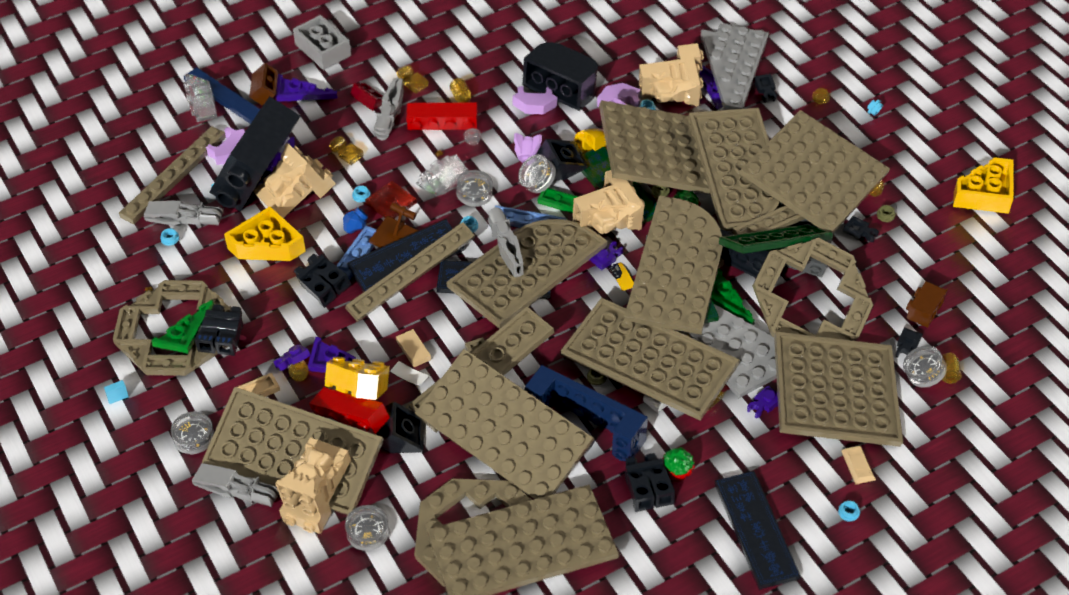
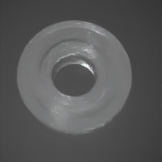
M474 128L468 129L464 132V139L468 144H477L481 139V132Z

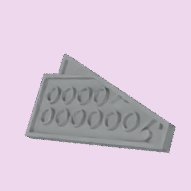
M721 23L717 32L701 30L700 37L724 110L744 108L768 40V32Z
M714 304L719 319L715 322L705 323L702 335L684 332L690 338L739 359L738 367L726 383L738 399L777 379L774 337Z

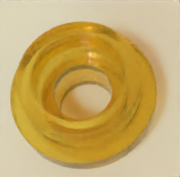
M823 88L816 89L812 95L813 101L818 104H825L830 98L828 91Z
M302 362L292 364L289 367V375L295 381L304 380L309 373L308 366Z

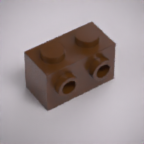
M264 63L252 73L249 97L262 106L269 96L274 98L276 95L278 71Z
M925 281L922 287L917 288L914 300L910 299L907 304V319L928 328L944 303L947 290Z

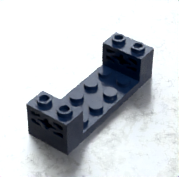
M541 365L525 386L526 392L548 407L552 408L554 404H557L560 408L567 409L578 417H583L597 426L608 429L613 433L612 455L620 461L626 462L627 458L635 457L646 442L648 416Z

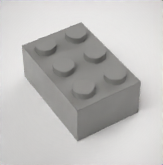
M321 15L293 29L295 44L323 70L351 56L349 40Z

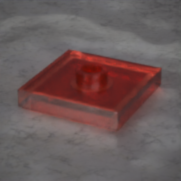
M393 181L365 199V203L384 218L389 216L393 219L399 216V213L390 210L393 202L402 207L406 206L408 209L417 203V199Z

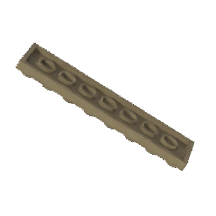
M527 306L471 352V354L504 376L554 334V328ZM440 379L409 404V408L413 412L418 410ZM423 420L435 433L438 431Z

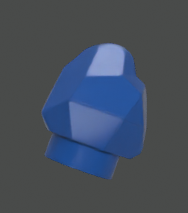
M359 207L346 213L343 217L344 231L352 234L355 231L362 230L365 227L368 215Z

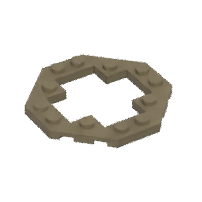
M820 238L806 243L791 245L781 250L770 251L752 287L771 336L774 337L776 332L851 341L857 340L870 314L873 303L867 295L861 273H858L854 256ZM810 257L843 273L836 290L854 298L841 327L823 320L816 335L781 318L789 301L772 293L785 264L802 272Z
M164 280L158 284V288L151 292L148 290L136 298V302L130 306L125 305L120 308L113 341L146 375L186 376L216 356L217 350L215 354L198 352L194 342L188 355H151L152 339H135L140 314H160L162 300H198L197 312L199 311V306L207 303L209 300H212L214 304L223 306L224 312H230L231 306L226 305L223 299L214 291L212 292L203 281ZM204 343L205 347H211L210 344Z
M451 479L420 502L414 553L415 559L442 586H445L427 536V530L442 526L443 524L437 518L466 496L479 509L495 497L506 507L531 501L520 488L510 481Z

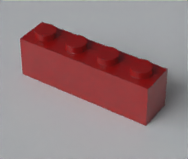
M477 102L407 103V130H477Z
M325 387L309 403L313 414L372 434H376L390 418L382 402L351 396V394Z

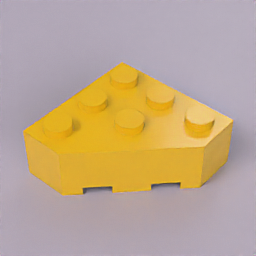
M993 158L985 166L981 165L972 170L969 175L961 176L957 179L953 194V207L1009 214L1013 202L1012 159Z
M270 206L224 234L227 249L238 259L292 261L306 252L303 236Z
M333 357L326 365L325 386L330 388L335 385L337 391L342 393L351 391V396L377 400L388 389L390 366H386L384 362L373 361L372 364L365 363V360L353 359L351 362L345 361L343 357Z

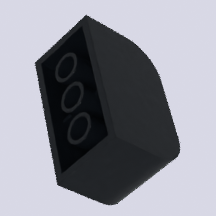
M542 43L524 57L522 85L538 93H546V88L548 87L552 90V94L558 97V102L580 111L595 96L598 65L591 57L559 43Z

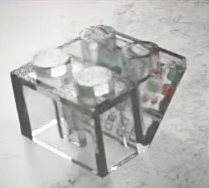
M185 74L186 82H183L185 92H189L186 93L188 105L192 104V106H189L191 115L196 117L197 122L218 118L209 81L191 74Z
M447 155L441 160L437 159L430 165L431 168L421 173L419 175L420 179L416 184L440 196L448 193L469 170L457 155L451 157Z

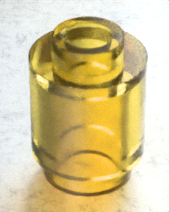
M462 78L454 79L450 83L449 88L455 100L459 103L468 102L471 98V91L465 80Z
M944 354L942 357L946 362L947 371L942 381L949 384L956 383L962 377L959 359L955 354Z

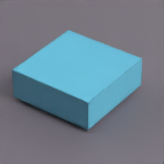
M123 380L104 387L109 404L129 397Z

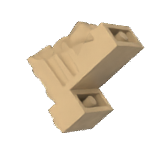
M698 43L677 46V60L639 65L641 99H652L655 97L658 103L673 102L675 100L676 102L684 101L686 104L699 106V99H702L701 88H703L702 78H699L700 71L703 70L701 61L703 60V51L699 50Z
M288 143L285 144L281 161L278 162L276 167H273L271 174L263 179L264 183L258 185L253 191L267 207L270 206L282 218L294 209L311 191L319 198H322L336 184L331 179L333 177L332 173L327 168L323 170V165L316 158L313 160L309 155H302L303 153L296 146L292 148Z
M611 170L605 172L604 188L574 198L572 221L579 223L581 227L586 226L592 230L595 229L599 234H607L612 230L615 231L616 228L624 229L626 227L630 230L635 229L639 231L642 230L645 204L637 196L636 190L632 186L633 181L612 178Z
M311 437L305 445V452L301 455L300 460L294 463L295 468L289 470L284 478L276 482V487L283 502L279 511L286 524L300 526L309 533L316 532L321 534L332 513L329 501L351 461L348 450Z

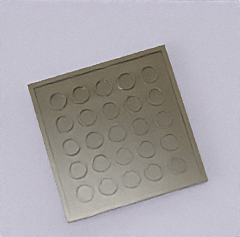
M601 100L599 109L612 178L710 194L688 116Z
M800 110L741 169L739 174L818 228L834 233L888 174L890 168Z
M784 332L775 333L780 433L901 447L903 437L892 345Z

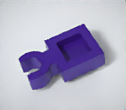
M614 241L610 243L609 248L601 250L590 261L603 270L614 263L616 257L623 254V247L615 249L617 242Z
M295 345L289 348V351L284 353L283 357L275 359L273 363L276 368L282 371L290 364L295 365L311 355L307 348L302 345Z
M767 386L754 396V402L748 404L747 412L753 409L757 410L755 412L756 419L761 417L763 410L768 413L778 406L777 392Z

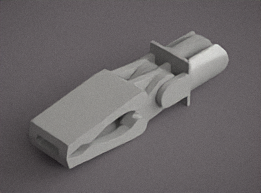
M394 78L382 98L381 113H376L377 121L374 131L379 140L387 139L391 129H395L394 120L400 114L404 93L403 79Z
M149 201L144 213V219L149 222L173 226L196 224L202 228L203 224L219 225L223 209L221 207L204 206L203 202L200 205L184 204L182 201Z
M494 207L490 210L488 217L492 237L497 236L499 253L512 275L520 277L524 275L517 236L510 229V219L507 220L502 209Z
M204 463L200 465L192 479L194 486L227 498H231V496L238 497L239 499L251 502V505L256 502L272 507L277 495H279L276 486L260 482L259 477L256 479L238 475V472L235 470Z

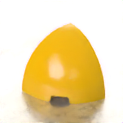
M592 128L582 130L574 137L576 145L583 153L592 149L596 151L602 147L607 149L603 129Z

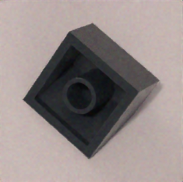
M545 139L537 152L539 159L546 158L555 165L556 175L554 180H566L588 168V164L575 141Z
M394 401L385 407L390 418L377 432V436L384 439L381 448L390 453H420L424 451L423 420L415 412Z

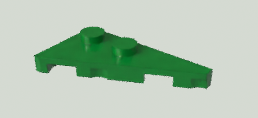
M718 268L711 296L713 303L754 325L755 320L751 312L745 309L742 299L736 290L732 288L731 283L723 277V271Z
M209 300L207 303L199 306L198 312L192 316L190 314L186 315L176 325L166 329L167 333L161 338L155 337L152 340L153 347L188 354L195 342L196 335L200 333L206 310H211L214 302Z

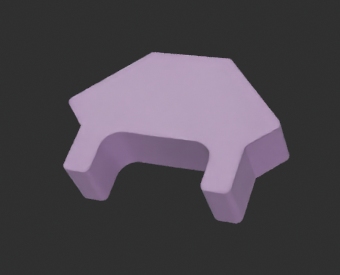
M625 83L606 86L597 97V106L599 107L601 100L639 107L640 89Z
M518 86V93L513 95L512 105L525 114L543 115L557 106L558 97L553 95L552 90L548 87L546 88V93H526L523 86Z
M227 127L225 128L227 139L220 146L215 147L209 144L206 147L208 156L215 159L216 165L225 164L230 153L245 133L244 129L234 130Z

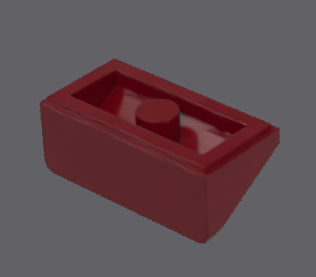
M367 83L353 84L350 95L367 108L375 110L382 105L383 95Z

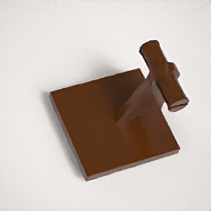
M393 202L390 210L399 213L398 221L387 216L369 239V243L382 248L418 232V230L405 224V217L414 220L417 213L408 210L406 206L402 207Z

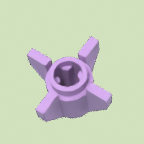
M519 133L514 134L515 152L521 163L531 164L538 158L537 152L542 146L540 145L542 135L523 137Z

